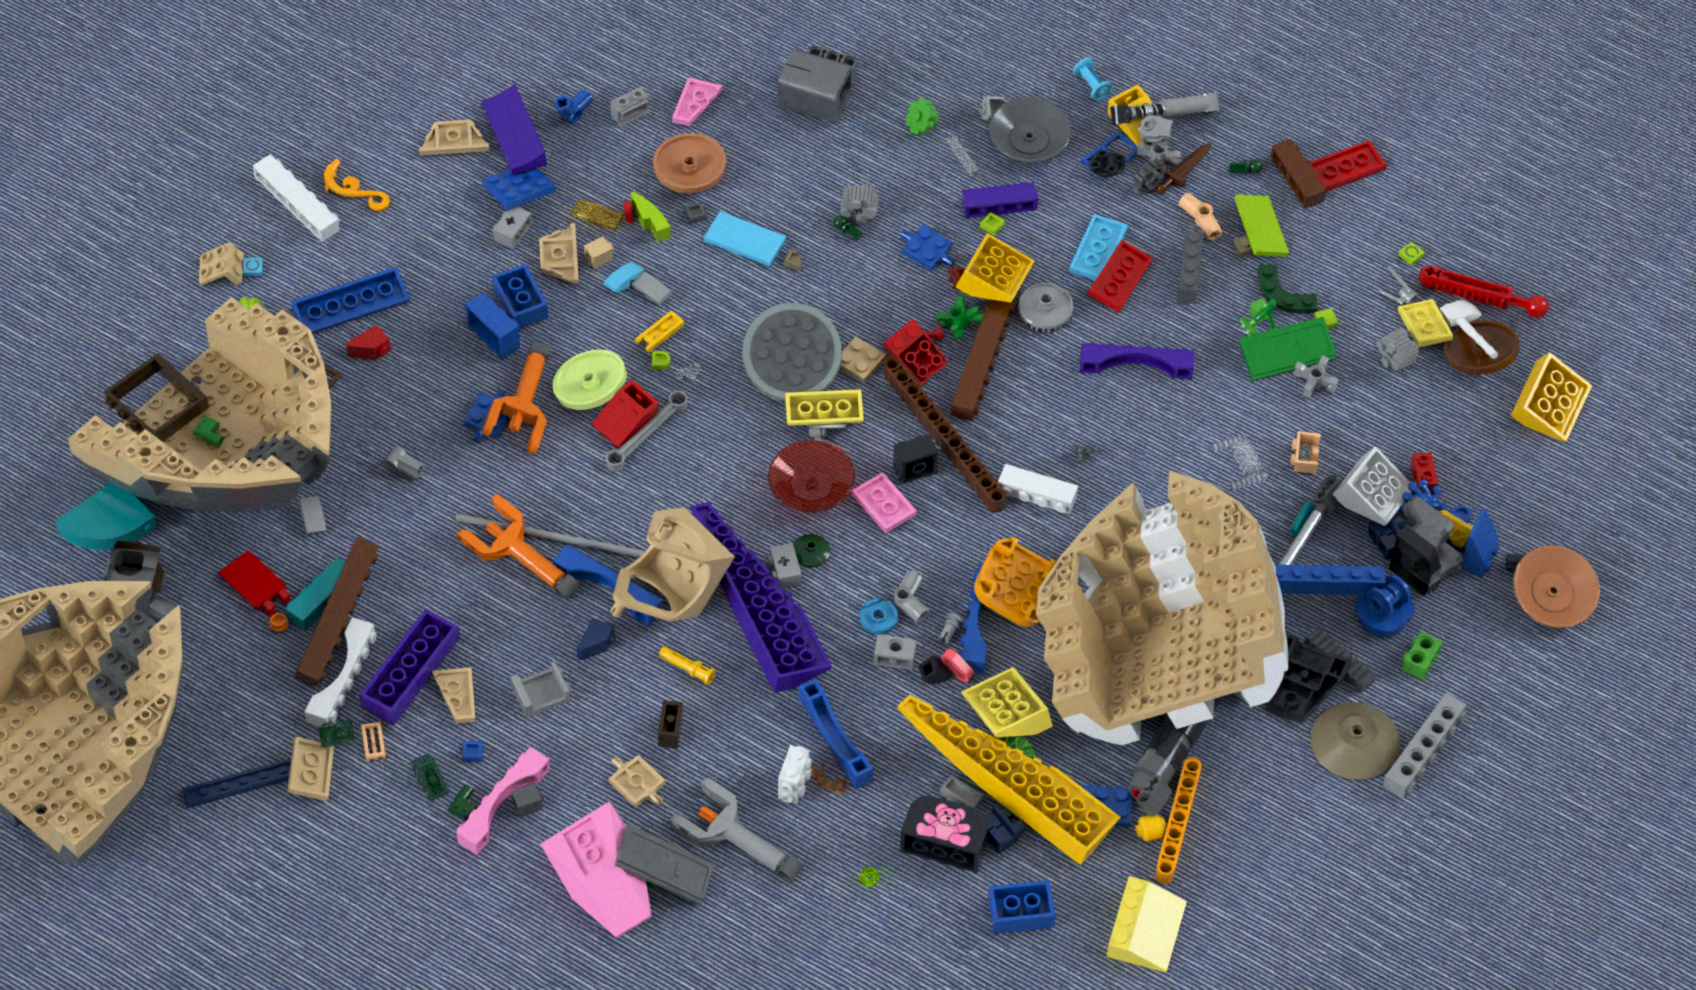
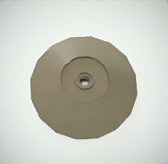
M1344 702L1329 707L1316 718L1310 731L1311 749L1317 761L1330 773L1348 780H1368L1382 775L1394 765L1400 752V734L1393 721L1380 709L1365 703Z

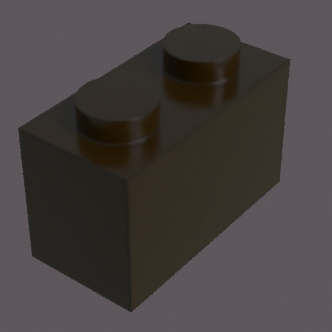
M663 700L658 730V747L678 748L683 719V702Z

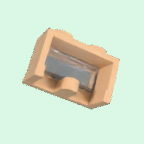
M1298 431L1297 439L1293 438L1292 450H1295V454H1291L1290 465H1294L1293 471L1311 473L1316 476L1321 434Z

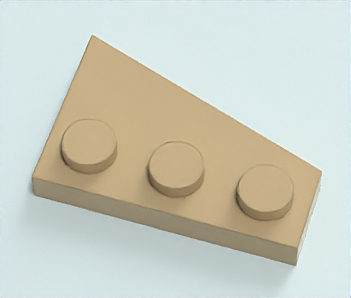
M472 668L432 671V675L455 723L476 722Z

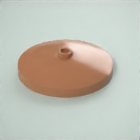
M685 133L667 139L657 148L653 158V167L657 179L665 187L681 193H697L710 189L722 179L726 171V155L721 145L714 139L702 134Z

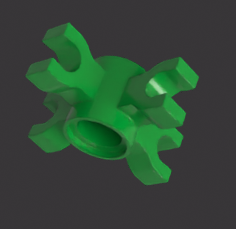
M963 295L956 296V305L948 313H937L936 320L941 321V328L953 324L951 332H955L956 339L963 338V329L967 328L971 321L979 322L983 320V314L979 313L978 306L967 310L969 304L967 302L964 303L965 297Z

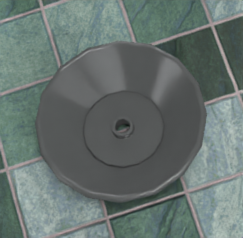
M1036 97L1015 98L1002 104L992 114L988 126L991 141L999 152L1012 160L1025 163L1045 162L1058 156L1068 146L1072 133L1069 119L1062 109L1048 100Z

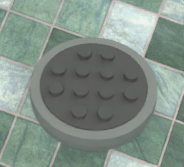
M783 303L765 310L752 322L743 341L742 358L745 370L753 384L767 396L785 401V393L824 391L833 382L839 371L842 360V346L836 328L822 312L801 303Z

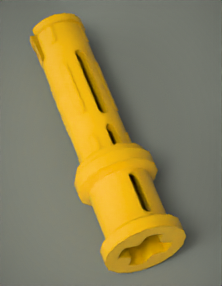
M663 646L659 652L660 658L689 672L692 678L697 677L704 681L706 685L711 684L716 675L715 669L703 666L700 661L694 662L666 646Z

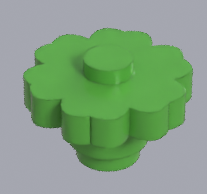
M919 98L918 101L914 100L908 108L909 113L906 115V124L910 127L911 133L916 135L929 133L933 126H936L939 122V115L936 112V108L932 107V101Z

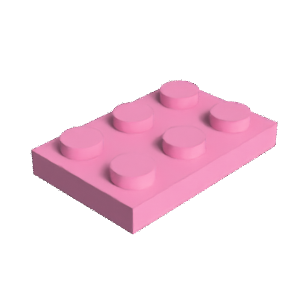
M883 472L852 490V496L885 534L917 515L916 509Z

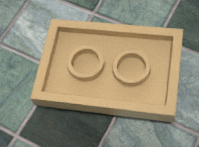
M295 737L293 740L288 793L324 801L328 799L334 745Z

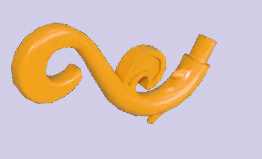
M335 159L331 164H328L323 176L326 192L330 189L338 195L351 198L379 196L383 199L380 203L373 202V197L368 199L370 209L381 212L389 207L390 200L386 193L359 190L360 182L353 176L345 177L343 180L344 188L340 187L334 181V177L337 178L336 172L341 164L340 160Z

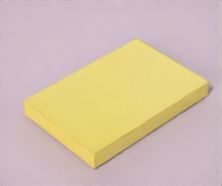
M1433 299L1398 306V313L1411 337L1417 343L1418 348L1453 340V334Z

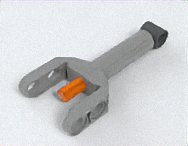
M705 778L700 786L706 796L723 806L724 810L718 815L706 806L700 809L698 816L711 824L707 828V832L681 815H673L668 820V824L673 830L699 847L715 845L723 840L730 841L777 872L778 876L785 882L791 883L803 868V864L796 857L789 856L787 858L785 853L739 823L736 795L710 778Z

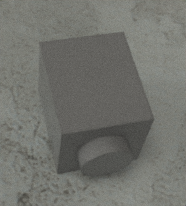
M535 784L511 791L512 802L519 818L542 810L541 802L544 801L541 790L537 791Z

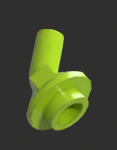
M242 297L240 299L242 305L247 309L252 308L256 303L262 306L258 298H250L248 300L246 297Z

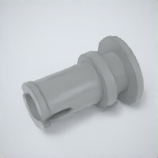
M953 613L946 615L948 620L945 621V627L938 637L940 642L945 640L944 644H949L955 631H958L960 628L959 625L962 626L964 624V620Z

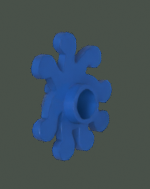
M1421 480L1418 484L1423 493L1417 488L1416 482H1410L1408 490L1413 492L1414 495H1411L1410 492H1404L1402 495L1404 501H1410L1414 496H1417L1434 509L1439 508L1440 511L1447 509L1445 502H1436L1441 494V488L1434 486L1432 488L1433 495L1431 496V492L1427 487V480ZM1403 504L1401 506L1402 513H1404V508L1406 504Z

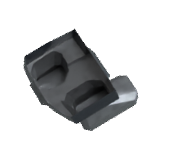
M1414 496L1406 503L1404 508V514L1413 527L1410 528L1405 525L1398 533L1389 569L1414 590L1425 596L1436 591L1441 579L1449 573L1456 574L1462 568L1460 563L1464 559L1458 551L1446 543L1452 536L1450 533L1454 528L1452 522L1420 497Z

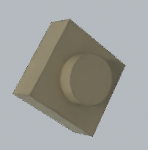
M1247 235L1233 239L1232 244L1239 257L1253 254Z

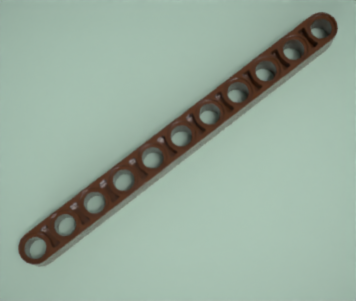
M895 356L887 357L884 360V377L988 509L992 512H1001L1005 507V491L900 359Z

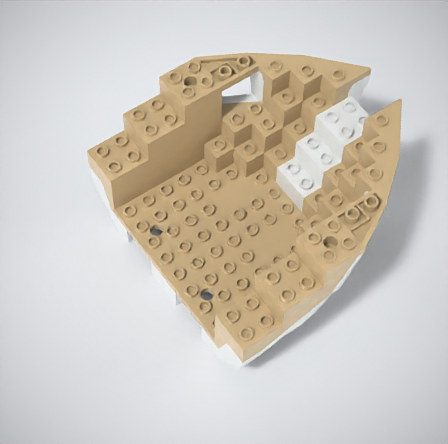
M1169 471L1168 498L1171 503L1147 510L1141 495L1134 483H1132L1088 523L1059 557L1038 588L1036 616L1046 631L1044 660L1054 674L1053 705L1065 723L1077 733L1082 732L1096 739L1118 745H1125L1140 740L1141 720L1167 713L1176 729L1212 719L1214 716V699L1238 691L1242 692L1250 707L1269 702L1283 679L1284 671L1288 670V646L1284 628L1285 608L1282 593L1276 576V567L1266 548V541L1258 521L1238 500L1212 484L1173 471ZM1078 575L1087 586H1091L1085 594L1078 585Z

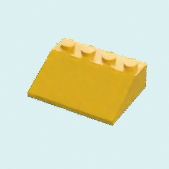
M987 233L955 287L972 297L1012 302L1035 260Z
M1549 352L1536 360L1510 416L1527 428L1566 442L1592 385Z

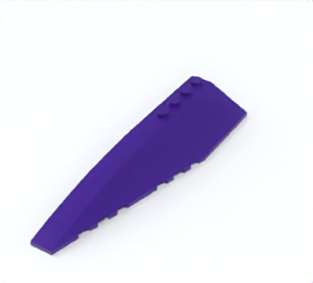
M709 502L691 505L690 509L693 516L735 556L723 575L720 584L773 692L777 693L794 689L832 669V665L802 607L798 603H794L788 591L785 592L780 587V582L771 577L765 565L751 550L748 551L742 539H738L733 534L734 530L730 526L725 525L722 521L723 518Z

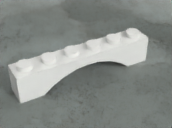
M352 617L345 631L348 653L344 668L330 686L312 696L305 710L307 723L329 729L331 723L336 721L337 711L339 707L344 705L345 695L347 691L351 690L355 675L359 674L363 659L367 658L369 647L376 640L377 633L375 632L374 624Z

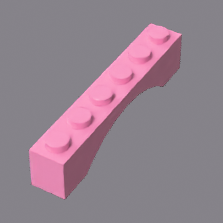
M531 747L526 752H523L519 756L518 762L507 770L506 776L495 784L493 791L482 799L481 805L470 813L469 819L458 827L456 831L458 843L477 855L489 841L490 824L500 804L512 795L511 791L532 784H538L550 770L549 759Z

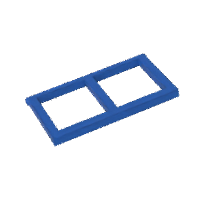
M1118 131L1081 159V162L1090 169V162L1088 160L1100 150L1112 153L1106 146L1118 137L1135 149L1133 153L1125 158V163L1137 155L1138 146Z

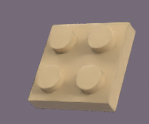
M855 337L842 351L839 369L864 383L884 362L886 354Z

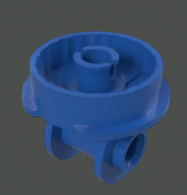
M1391 574L1386 577L1384 588L1373 587L1367 592V595H1360L1357 598L1356 611L1358 620L1365 630L1376 636L1390 637L1403 631L1407 621L1413 618L1414 605L1408 585L1397 575Z

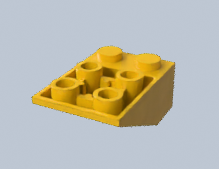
M1137 84L1111 98L1108 102L1107 114L1111 117L1110 107L1128 104V106L1135 107L1136 105L1150 104L1152 101ZM1141 117L1131 120L1130 123L1117 124L1137 146L1139 141L1143 142L1141 135L1138 133L1139 124L1143 120Z

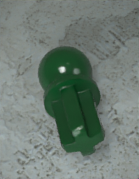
M1253 159L1249 163H1247V160H1244L1243 162L1229 164L1230 173L1244 172V174H1247L1250 171L1256 174L1263 168L1262 162L1258 159Z
M838 215L834 218L833 224L835 228L842 230L843 234H849L855 240H859L862 237L863 233L853 226L854 223L852 221L848 222L845 216Z

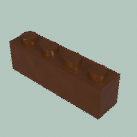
M1292 139L1272 145L1270 157L1304 209L1324 202L1326 187L1323 183H1320L1316 172L1309 166L1307 158L1301 154L1299 146Z

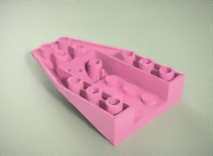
M608 802L540 845L571 898L612 935L618 938L651 918L652 915L646 880L615 866V860L626 826L616 808Z

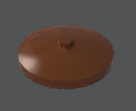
M1479 320L1469 322V324L1498 353L1496 358L1493 359L1486 354V351L1479 344L1475 343V340L1460 326L1452 331L1453 340L1444 342L1443 346L1447 363L1459 372L1472 375L1489 374L1499 371L1511 364L1519 353L1517 333L1507 324L1493 320Z

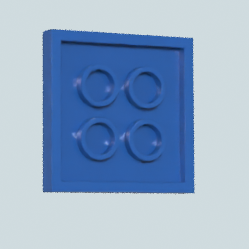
M538 168L512 174L510 169H506L503 172L481 180L482 186L507 210L556 191L555 184Z

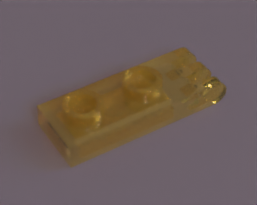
M582 198L578 199L574 209L570 212L571 215L613 231H616L623 219V213Z

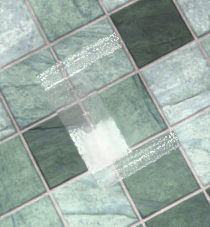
M1245 434L1210 445L1211 452L1230 447L1246 477L1245 479L1230 483L1231 490L1267 480L1264 467Z

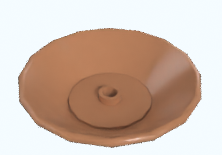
M1559 545L1541 546L1528 552L1516 566L1513 578L1515 597L1524 612L1538 623L1553 628L1573 627L1586 621L1597 608L1600 596L1598 576L1589 561L1576 551ZM1550 589L1554 590L1556 594L1551 593Z

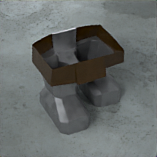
M118 540L109 557L105 581L151 582L152 597L150 598L148 616L158 623L177 607L173 601L155 597L156 594L163 591L167 578L165 569L158 563L162 547Z

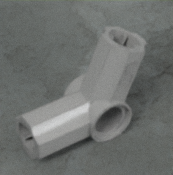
M907 571L900 586L895 589L894 606L908 614L916 623H921L929 614V609L914 597L922 582V577L918 572Z

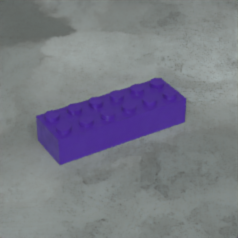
M425 609L360 693L361 708L394 725L432 676V671L438 668L460 639L458 625Z

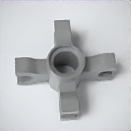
M1168 140L1155 142L1152 146L1139 141L1137 147V156H1148L1150 160L1157 158L1164 164L1168 161L1178 165L1181 159V152L1168 150Z
M1322 356L1319 364L1313 365L1310 368L1297 362L1293 375L1307 379L1302 396L1309 399L1314 389H1320L1322 386L1331 392L1336 391L1339 379L1325 375V371L1328 368V357Z

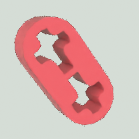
M947 649L941 656L942 662L959 680L968 682L974 675L973 669L954 650Z

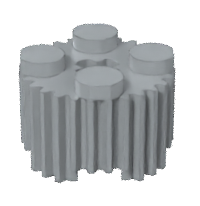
M863 184L862 187L860 185H855L854 187L853 185L846 186L842 194L841 216H845L848 220H852V222L855 221L857 225H866V222L872 221L877 215L879 202L875 187H871L872 185Z
M1399 328L1376 342V346L1383 356L1381 359L1382 364L1386 368L1390 367L1395 371H1400L1416 362V354L1419 353L1418 346L1415 341H1410V338L1406 335L1408 333L1406 329Z

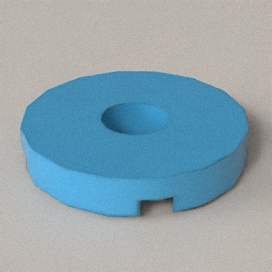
M877 598L869 600L862 606L859 620L861 626L867 632L882 635L889 633L895 628L898 622V611L892 602L882 601V599ZM882 614L884 617L882 619H876L874 618V615Z

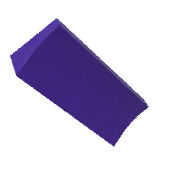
M513 84L505 91L488 99L481 100L482 107L511 173L516 174L546 166L545 150L516 85Z

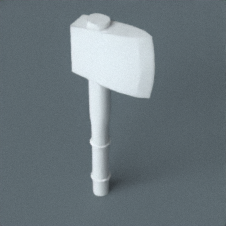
M1458 300L1445 304L1440 308L1443 318L1450 327L1459 325L1491 358L1494 359L1498 356L1494 348L1468 323L1482 316L1468 300Z

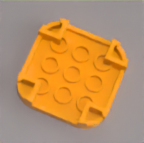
M1015 537L1003 538L998 540L988 552L975 580V595L985 606L1023 627H1034L1040 623L1036 616L1038 588L1056 561L1054 559L1048 561L1017 543L1019 539Z

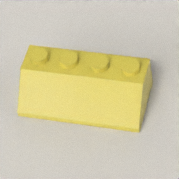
M861 390L785 393L787 426L864 422Z

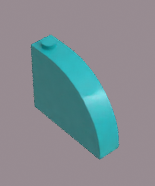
M111 483L55 521L57 531L62 537L77 546L93 550L113 549L118 540L135 542L144 535L151 533L157 527L155 516L133 494Z

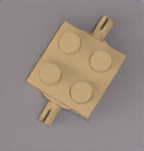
M639 755L626 763L622 762L618 756L611 760V763L618 770L609 778V783L635 808L647 799H651L657 806L663 802V799L656 792L665 785V779Z

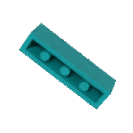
M337 557L333 562H330L320 575L315 576L307 588L305 587L301 590L298 597L287 604L285 610L288 620L303 631L307 630L322 615L345 564L343 560Z

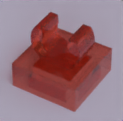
M951 266L948 270L950 275L949 282H953L952 289L959 290L955 286L966 268Z

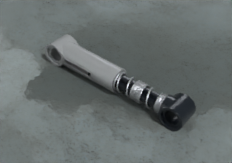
M1215 92L1164 99L1156 104H1142L1135 107L1128 106V104L1110 107L1112 125L1130 123L1131 120H1136L1139 117L1143 119L1148 115H1161V117L1166 118L1219 110L1218 95Z

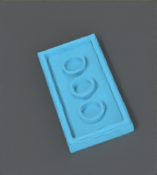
M720 211L705 234L704 241L771 266L784 245L786 236Z
M1093 214L1069 267V272L1096 280L1120 241L1123 240L1128 225Z

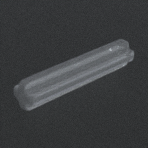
M954 134L948 135L946 142L971 177L978 175L979 168Z

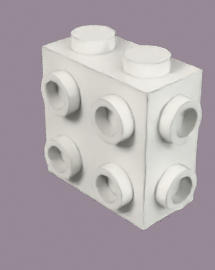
M790 745L778 777V799H782L787 803L793 802L797 804L799 798L804 796L806 790L805 781L810 780L812 769H810L812 759L809 758L810 750L801 746Z

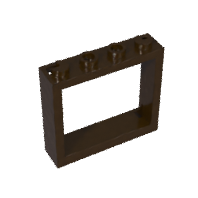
M159 353L104 391L107 406L110 409L116 410L122 420L128 421L134 431L141 433L146 429L162 442L209 408L207 396ZM159 372L186 396L192 404L153 431L119 399Z

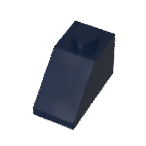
M592 618L577 648L578 659L584 660L606 652L610 644L613 645L617 635L614 632V625Z

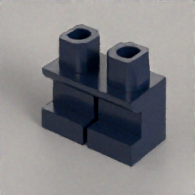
M1401 516L1391 518L1385 526L1375 521L1369 522L1367 534L1385 560L1392 558L1396 537L1401 531L1400 529L1405 526Z
M995 806L991 812L985 815L988 821L987 839L998 854L1016 843L1018 835L1025 830V824L1020 819L1013 823L1010 822L1009 819L1014 817V814L1006 807L999 809L998 806Z

